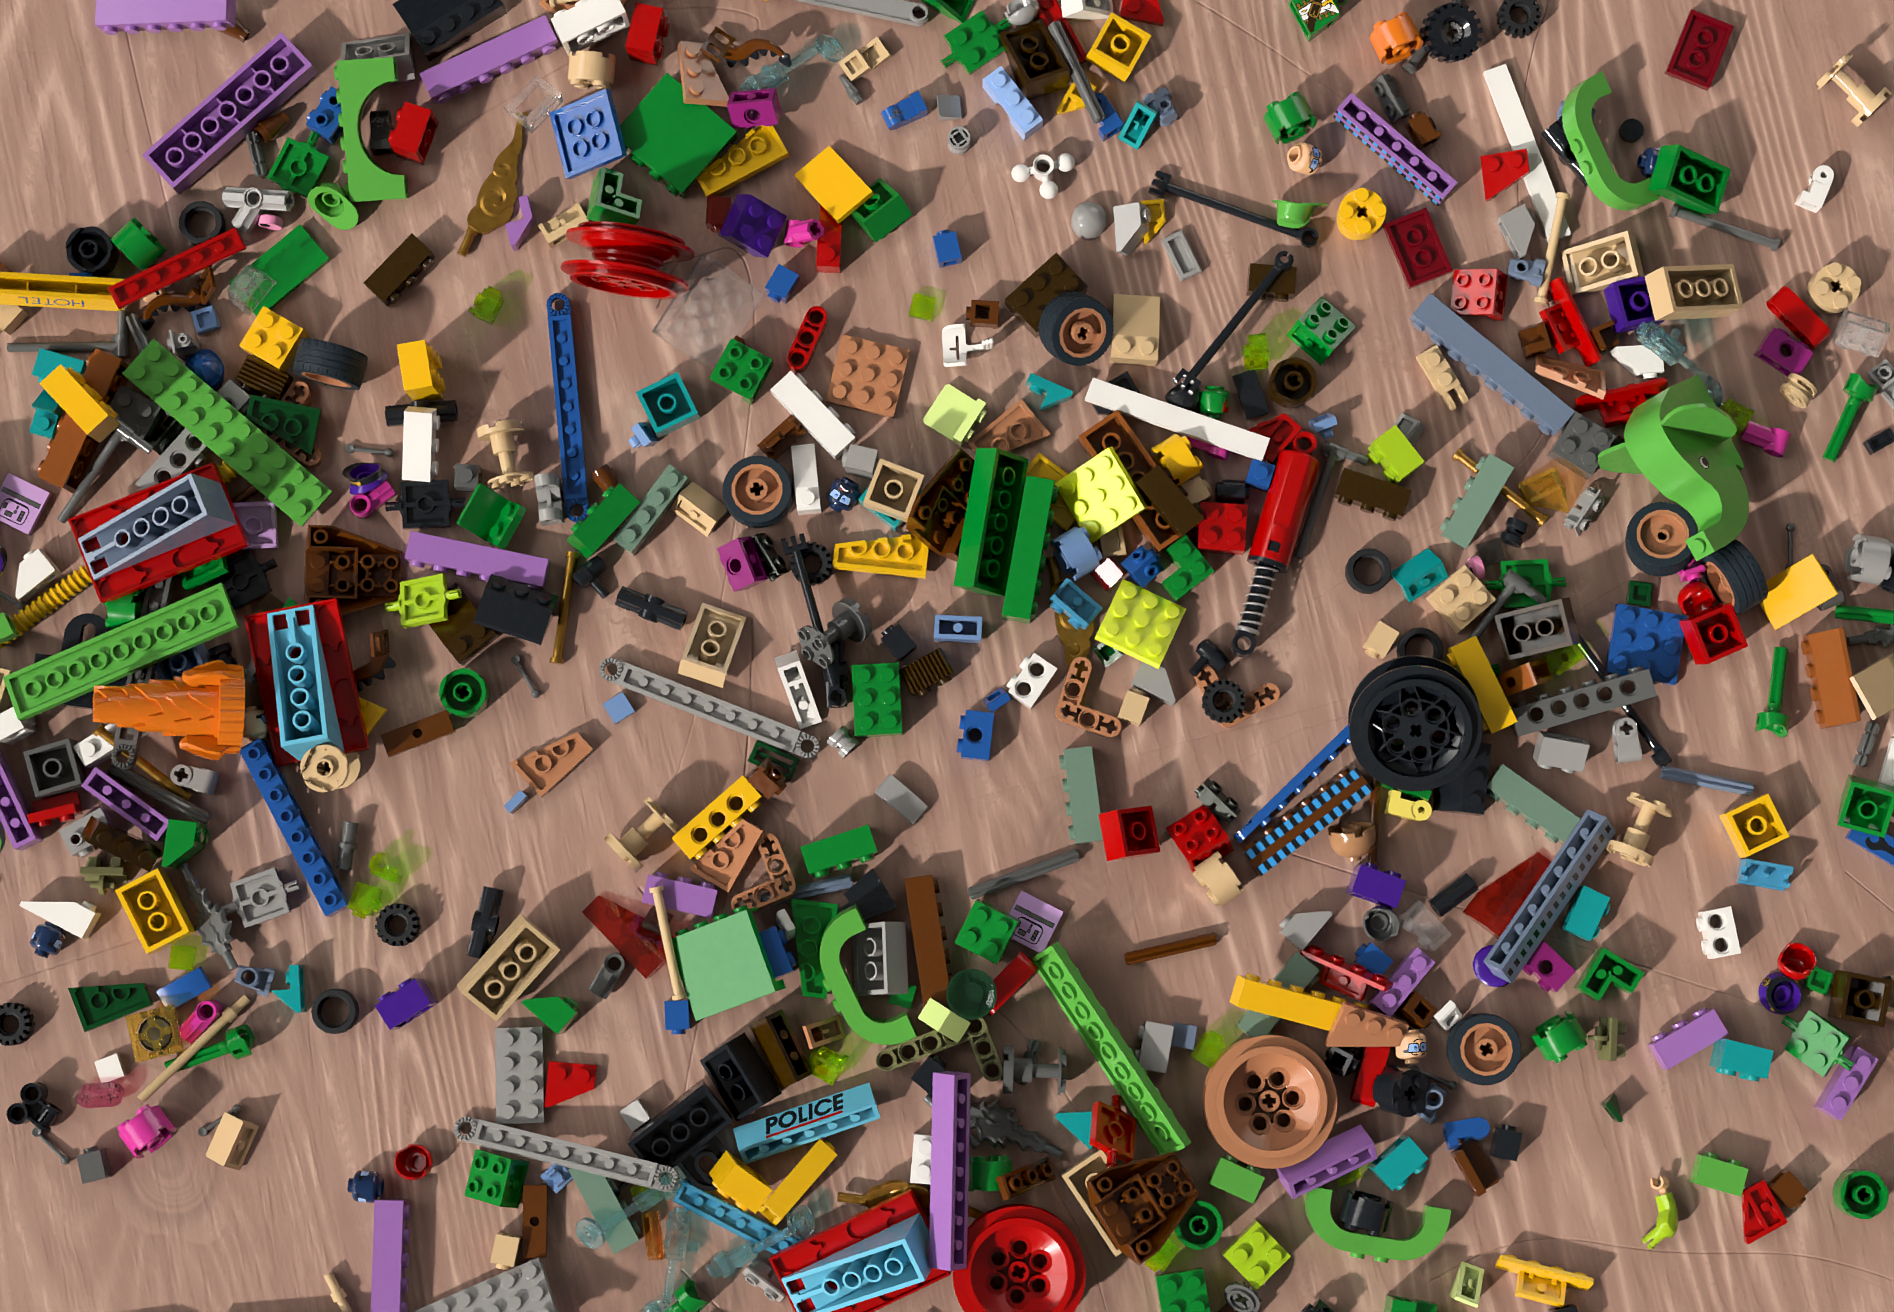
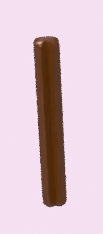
M1214 933L1127 952L1124 954V959L1127 965L1215 946L1217 939Z

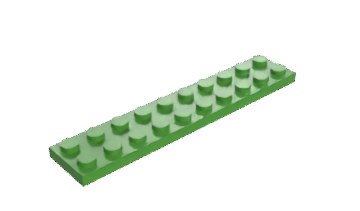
M154 338L122 373L299 526L303 527L333 493Z
M219 583L6 675L3 679L18 720L24 721L94 690V686H105L237 629L240 626L225 586Z
M1057 941L1030 960L1039 967L1037 972L1118 1094L1122 1097L1133 1117L1137 1119V1123L1157 1153L1163 1155L1177 1152L1192 1143L1185 1129L1176 1120L1173 1111L1161 1097L1160 1091L1153 1085L1146 1070L1141 1067L1132 1049L1127 1046L1121 1037L1120 1031L1114 1026L1106 1010L1094 996L1093 990L1088 987L1079 969L1074 966L1068 957L1065 948Z

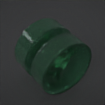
M965 969L955 974L948 983L946 998L949 1007L956 1015L964 1019L974 1020L984 1017L993 1009L997 1000V988L993 979L987 973L978 969Z

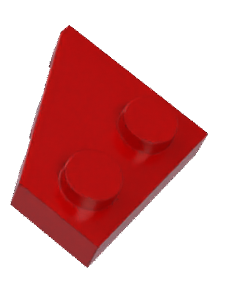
M1158 0L1122 1L1121 18L1163 26L1164 19Z
M1527 148L1480 156L1486 201L1492 200L1495 195L1504 189H1508L1514 182L1530 174Z
M1284 413L1270 421L1259 423L1247 431L1270 438L1263 458L1270 464H1273L1278 458L1280 451L1285 450L1295 436L1302 431V427Z
M549 1061L544 1107H551L595 1089L597 1065Z
M1763 1179L1743 1189L1741 1199L1745 1244L1748 1245L1788 1223Z

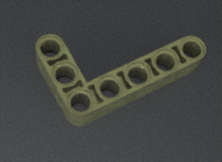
M972 1015L964 1019L968 1022L972 1019L980 1020L982 1029L977 1033H973L967 1028L959 1043L950 1041L945 1035L937 1030H933L880 1051L875 1060L880 1070L890 1071L969 1040L984 1078L993 1082L999 1080L1003 1075V1067L984 1019L978 1015ZM928 1036H933L938 1041V1045L934 1050H928L924 1046V1040ZM982 1041L990 1044L991 1049L987 1055H981L977 1051V1045ZM905 1045H912L916 1051L914 1057L905 1058L902 1055V1048ZM887 1053L893 1057V1064L890 1067H883L880 1064L879 1059L882 1054ZM989 1064H996L999 1067V1074L996 1077L987 1076L985 1070Z

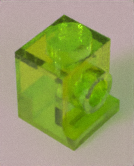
M488 286L487 289L484 288L483 292H479L474 300L475 308L470 307L468 310L471 316L493 325L504 303V299L500 295L501 292L491 286Z
M1266 333L1247 335V344L1243 345L1242 349L1245 371L1268 368L1269 347Z
M1728 398L1725 402L1720 401L1717 406L1726 412L1736 423L1737 431L1735 434L1737 435L1744 431L1755 412L1731 398ZM1732 410L1737 413V417H1732L1730 411Z
M1577 645L1555 649L1546 655L1545 658L1550 671L1553 674L1556 672L1559 676L1584 659L1585 656ZM1561 654H1566L1568 657L1567 662L1561 660Z
M823 1045L819 1050L814 1049L808 1060L811 1063L812 1075L833 1086L842 1075L849 1056H841Z

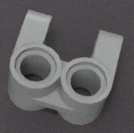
M555 473L535 475L534 480L541 526L565 523L560 478Z

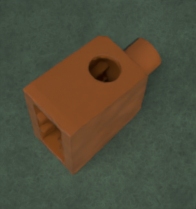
M1546 658L1499 674L1500 680L1498 682L1506 696H1511L1554 679Z

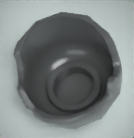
M1384 905L1375 906L1368 910L1364 915L1362 923L1366 935L1377 941H1387L1391 937L1396 936L1399 933L1401 924L1398 915L1390 907Z

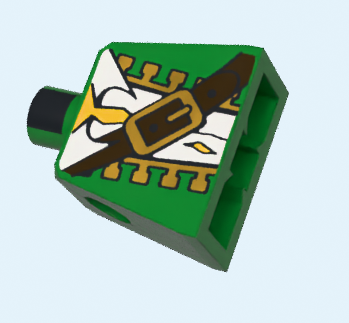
M1289 0L1288 2L1308 42L1337 22L1340 17L1338 8L1347 4V0Z

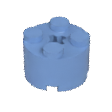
M1073 527L1050 541V546L1055 545L1057 550L1053 554L1059 566L1066 575L1070 573L1073 575L1072 581H1076L1098 568L1099 560L1102 559L1099 549L1096 546L1093 547L1088 540L1090 535L1085 527Z

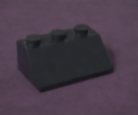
M491 574L473 623L541 645L552 621L559 596Z
M1480 743L1479 750L1468 768L1453 781L1435 788L1433 811L1474 816L1484 815L1491 744Z
M745 1032L700 1060L736 1121H739L782 1094Z

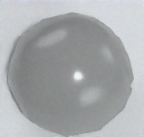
M1013 0L1007 5L1008 14L1005 12V16L1013 25L1028 24L1037 16L1039 3L1037 0Z
M1092 201L1078 204L1072 214V230L1078 237L1086 240L1095 239L1101 235L1106 225V213L1102 206Z

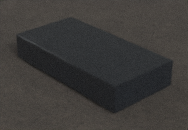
M1255 369L1232 376L1246 421L1269 414Z

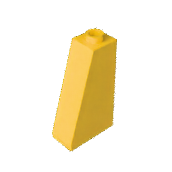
M819 1139L762 1204L758 1212L776 1226L838 1155L834 1152L836 1150L835 1147L825 1140L823 1142Z

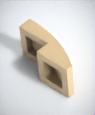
M875 37L860 50L856 49L842 59L839 65L853 82L891 57V54L880 38Z

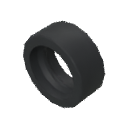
M196 201L187 205L181 212L179 229L182 235L192 245L196 246L226 231V221L223 214L213 204L205 201ZM206 211L214 216L216 227L210 235L199 238L191 233L189 222L196 213Z
M1373 548L1357 551L1350 557L1345 567V577L1348 584L1355 591L1362 594H1372L1379 591L1388 583L1391 576V565L1388 558L1382 552ZM1373 558L1380 564L1382 575L1376 583L1365 585L1357 580L1354 568L1360 559Z
M1412 629L1405 633L1398 642L1397 657L1407 656L1406 647L1411 639L1423 637L1433 645L1434 652L1432 657L1439 660L1442 659V641L1430 629Z
M325 990L313 1002L311 1010L312 1019L316 1026L325 1033H344L351 1029L358 1020V1002L346 990ZM333 997L342 998L349 1006L348 1018L344 1023L336 1026L325 1022L321 1012L324 1003Z

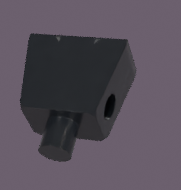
M871 869L844 893L849 903L839 908L838 912L840 913L856 904L863 920L867 921L897 908V905L874 869Z

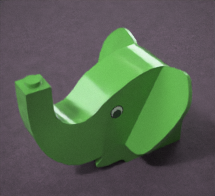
M1699 374L1670 386L1635 407L1625 426V442L1608 448L1598 455V464L1601 469L1619 473L1644 474L1664 496L1678 503L1691 514L1698 525V533L1686 539L1685 542L1696 561L1731 543L1741 533L1746 524L1749 512V496L1746 484L1739 470L1744 469V464L1732 442V436L1737 431L1736 423L1726 412L1716 406Z

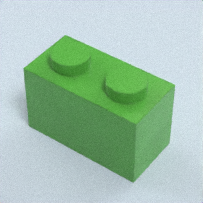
M1706 1151L1704 1156L1696 1155L1689 1182L1736 1196H1742L1749 1170L1741 1167L1742 1162L1728 1158L1727 1162L1718 1160L1719 1155Z
M1227 1154L1225 1159L1219 1156L1208 1183L1254 1204L1265 1177L1260 1175L1261 1170L1249 1164L1247 1168L1238 1165L1240 1160Z

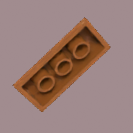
M1843 627L1804 636L1803 641H1801V650L1807 658L1808 664H1806L1805 670L1807 677L1811 679L1810 696L1816 704L1814 717L1816 723L1820 725V729L1861 721L1856 691L1849 679L1853 675Z

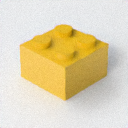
M1111 12L1085 60L1125 82L1151 35Z
M263 306L239 346L259 360L286 372L296 356L300 340L307 338L309 334L303 328Z
M1769 794L1760 795L1719 815L1740 858L1748 857L1790 837Z
M727 1150L709 1172L713 1179L712 1184L717 1188V1191L727 1199L729 1197L736 1201L735 1204L745 1212L749 1209L756 1214L773 1191L762 1175L744 1164Z

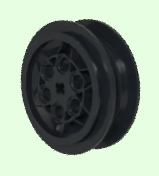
M1401 656L1375 667L1358 684L1351 698L1348 711L1350 741L1357 760L1373 778L1399 790L1426 791L1453 781L1472 763L1482 739V717L1472 686L1456 668L1442 660L1429 656ZM1409 701L1417 703L1414 708L1405 707V704ZM1432 708L1440 710L1437 715L1428 714V711ZM1391 716L1399 719L1393 724L1386 721ZM1415 724L1416 727L1419 725L1420 728L1417 730L1415 727L1411 729V726ZM1440 730L1444 732L1442 737L1432 736L1435 731ZM1394 739L1403 740L1401 745L1395 746L1391 744ZM1417 746L1426 747L1424 752L1418 753L1414 751Z

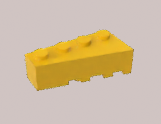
M1473 636L1448 648L1449 654L1446 656L1450 665L1456 667L1464 675L1476 694L1482 717L1483 732L1485 734H1493L1518 722L1477 637Z

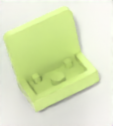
M947 384L934 401L923 421L924 424L961 447L964 441L969 442L975 432L973 427L977 422H982L988 411L985 410L986 403L978 398L975 401L955 387Z

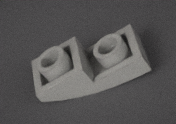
M1885 359L1867 372V375L1873 385H1879L1878 392L1894 410V367Z
M891 774L874 791L909 824H914L928 807Z

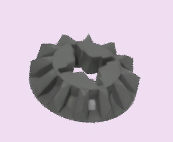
M1234 1281L1232 1284H1228L1224 1291L1226 1302L1235 1311L1257 1312L1259 1310L1262 1300L1258 1298L1259 1293L1252 1290V1286L1248 1287L1244 1282L1239 1284Z

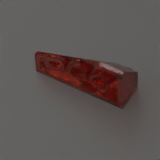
M1537 852L1486 888L1477 892L1462 912L1496 939H1499L1551 861Z

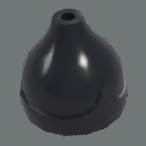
M1182 381L1166 393L1165 399L1169 404L1198 414L1200 413L1199 403L1201 395L1199 387L1191 396L1187 392L1193 385L1189 383L1183 390L1180 388L1184 382Z

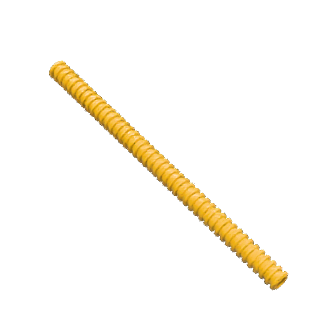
M222 461L221 466L217 465L224 483H230L232 477H237L238 472L225 461ZM80 565L79 570L75 569L73 571L74 574H68V578L61 579V583L57 582L55 588L50 587L49 592L45 591L43 593L44 596H38L37 601H31L32 604H27L25 610L21 609L19 614L15 613L13 615L14 618L11 619L20 636L23 635V631L29 630L28 627H34L35 622L39 623L41 621L40 618H46L47 613H53V609L57 610L59 608L58 605H64L65 600L69 601L71 599L70 596H76L77 591H83V587L87 588L89 586L88 583H92L86 565ZM11 640L1 643L0 648L4 649L5 644L9 645Z

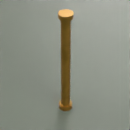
M1459 448L1451 459L1454 461L1457 459L1469 470L1477 474L1479 471L1475 468L1477 463L1465 455L1462 448ZM1504 485L1500 494L1538 522L1536 525L1541 527L1549 517L1547 514H1541L1507 486Z
M566 551L565 553L567 562L553 656L549 660L550 663L554 664L564 663L562 653L573 586L572 574L575 572L576 559L580 555L577 552Z
M100 723L92 734L96 737L99 735L114 747L115 736L104 728L106 725ZM128 751L121 752L129 759L130 753ZM138 754L135 763L137 766L172 793L185 800L190 798L192 793L189 790L186 792Z

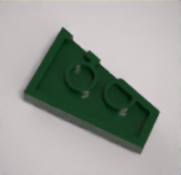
M251 395L246 418L312 455L322 410Z
M146 983L68 988L84 1032H89L154 1005Z

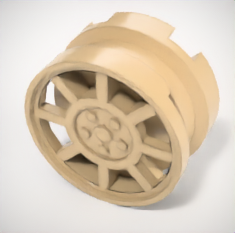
M1790 373L1786 378L1787 382L1783 383L1779 388L1780 394L1786 400L1800 408H1806L1810 403L1809 399L1814 398L1817 394V389L1812 383L1795 373Z

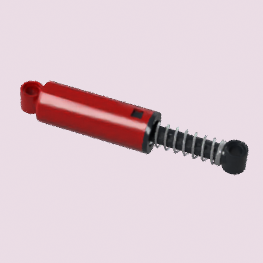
M1307 431L1300 432L1295 436L1291 444L1292 450L1280 451L1247 558V562L1256 566L1253 568L1255 575L1250 577L1253 582L1248 585L1250 592L1245 595L1247 602L1242 604L1244 607V611L1240 612L1242 618L1237 621L1236 634L1231 642L1232 652L1238 657H1247L1254 651L1256 638L1260 634L1258 627L1263 625L1260 623L1261 617L1265 616L1263 611L1265 607H1268L1265 604L1267 598H1271L1268 596L1269 591L1273 590L1271 584L1272 581H1276L1274 578L1275 572L1287 573L1320 466L1319 460L1312 457V453L1317 446L1316 437ZM1306 440L1310 448L1302 450L1298 445V441ZM1239 639H1246L1249 642L1248 650H1241L1238 647L1237 642Z

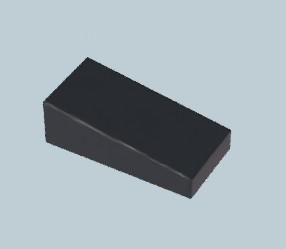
M1888 428L1863 442V445L1869 455H1872L1893 443L1894 434Z

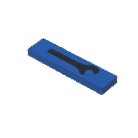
M1852 829L1849 830L1845 837L1846 839L1894 867L1893 837L1886 834L1885 838Z

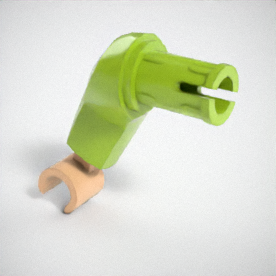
M1660 1176V1186L1656 1178H1651L1650 1181L1651 1187L1660 1192V1195L1655 1197L1659 1212L1656 1219V1227L1642 1237L1644 1244L1653 1239L1647 1245L1651 1250L1666 1237L1672 1238L1678 1229L1677 1206L1672 1192L1667 1193L1666 1189L1669 1187V1180L1664 1176Z

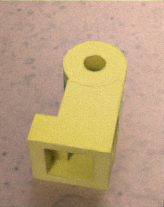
M1390 790L1388 792L1384 814L1413 821H1423L1430 817L1432 808L1427 801L1418 800L1414 802L1400 798V791Z

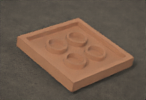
M842 334L826 403L894 419L910 350Z

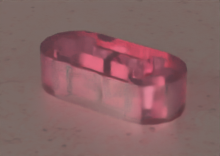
M117 1082L85 1084L77 1094V1102L84 1108L117 1106L121 1103L124 1096V1088ZM109 1091H112L113 1094L116 1095V1097H112V1094H110ZM85 1093H89V1096L92 1097V1099H89L88 1096L85 1095Z

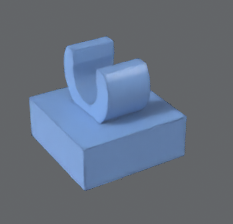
M1328 412L1308 420L1311 430L1316 433L1320 431L1321 437L1325 440L1334 437L1331 427L1338 424L1334 414Z
M647 422L637 423L631 428L635 435L628 442L633 448L636 446L639 448L642 445L650 447L659 442V439Z
M555 1164L550 1166L540 1176L556 1194L573 1179L566 1167Z

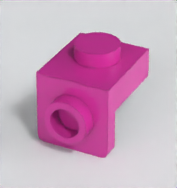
M1693 557L1691 562L1677 573L1681 583L1685 581L1692 583L1702 578L1706 568L1701 564L1700 560L1696 561Z

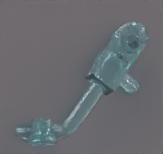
M820 34L815 39L814 46L791 60L792 65L790 68L785 65L781 66L778 61L770 67L764 65L760 73L745 78L744 83L740 85L741 89L738 91L776 88L789 79L787 73L819 53L831 62H839L844 56L843 48L833 37Z
M1653 321L1641 323L1636 330L1638 334L1637 340L1670 366L1679 363L1693 375L1699 374L1714 403L1719 408L1723 399L1722 387L1717 380H1714L1708 373L1683 355L1686 347L1677 341L1681 331L1674 328L1669 335Z
M665 1174L661 1178V1184L670 1185L673 1180L672 1174ZM679 1175L680 1181L678 1186L670 1192L647 1188L632 1198V1204L601 1224L592 1218H582L576 1224L578 1238L585 1246L591 1249L600 1248L605 1243V1232L637 1211L643 1213L663 1199L669 1201L679 1194L677 1190L682 1188L684 1184L683 1179Z
M804 1205L794 1206L787 1215L788 1227L756 1243L750 1240L728 1252L721 1250L715 1253L710 1263L706 1265L709 1276L711 1278L715 1277V1279L720 1276L727 1278L736 1272V1268H740L744 1264L756 1259L758 1252L792 1235L798 1239H805L811 1236L815 1228V1220L811 1210Z
M674 1207L673 1211H669L668 1219L666 1220V1235L663 1240L662 1258L668 1260L663 1300L651 1301L644 1305V1308L639 1312H665L669 1308L674 1292L678 1261H685L686 1251H698V1242L688 1241L691 1214L688 1213V1208Z

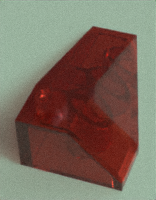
M599 895L582 911L646 979H649L667 961L659 925Z

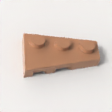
M680 41L678 44L684 103L727 107L729 96L709 56L700 51L703 44Z
M1537 354L1534 362L1535 373L1604 400L1606 394L1605 371Z
M1020 399L967 444L975 454L977 448H998L1008 452L1051 434L1024 401Z
M576 732L509 764L542 798L594 749Z
M742 819L722 840L707 851L698 862L694 863L689 870L730 893L765 831L746 819Z
M1343 1001L1324 1044L1327 1047H1400L1409 1025L1406 1021Z

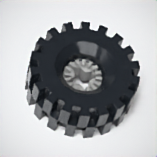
M1459 2L1447 3L1434 8V10L1427 14L1428 17L1423 19L1422 24L1425 27L1420 28V33H1424L1422 40L1427 45L1424 47L1425 52H1432L1429 55L1432 59L1438 58L1437 61L1441 63H1453L1473 55L1472 52L1479 48L1476 44L1481 43L1482 38L1478 37V34L1483 33V28H1478L1477 24L1481 23L1480 18H1474L1477 13L1474 10L1468 11V5L1461 6ZM1448 28L1449 30H1454L1452 39L1450 36H1446L1445 32L1448 31Z

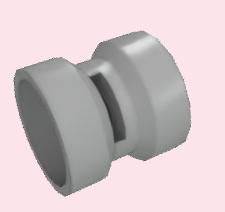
M956 126L948 133V148L956 155L966 153L970 147V133L966 128Z
M841 726L827 740V743L831 747L838 748V754L844 759L860 742L855 737L850 738L848 730Z

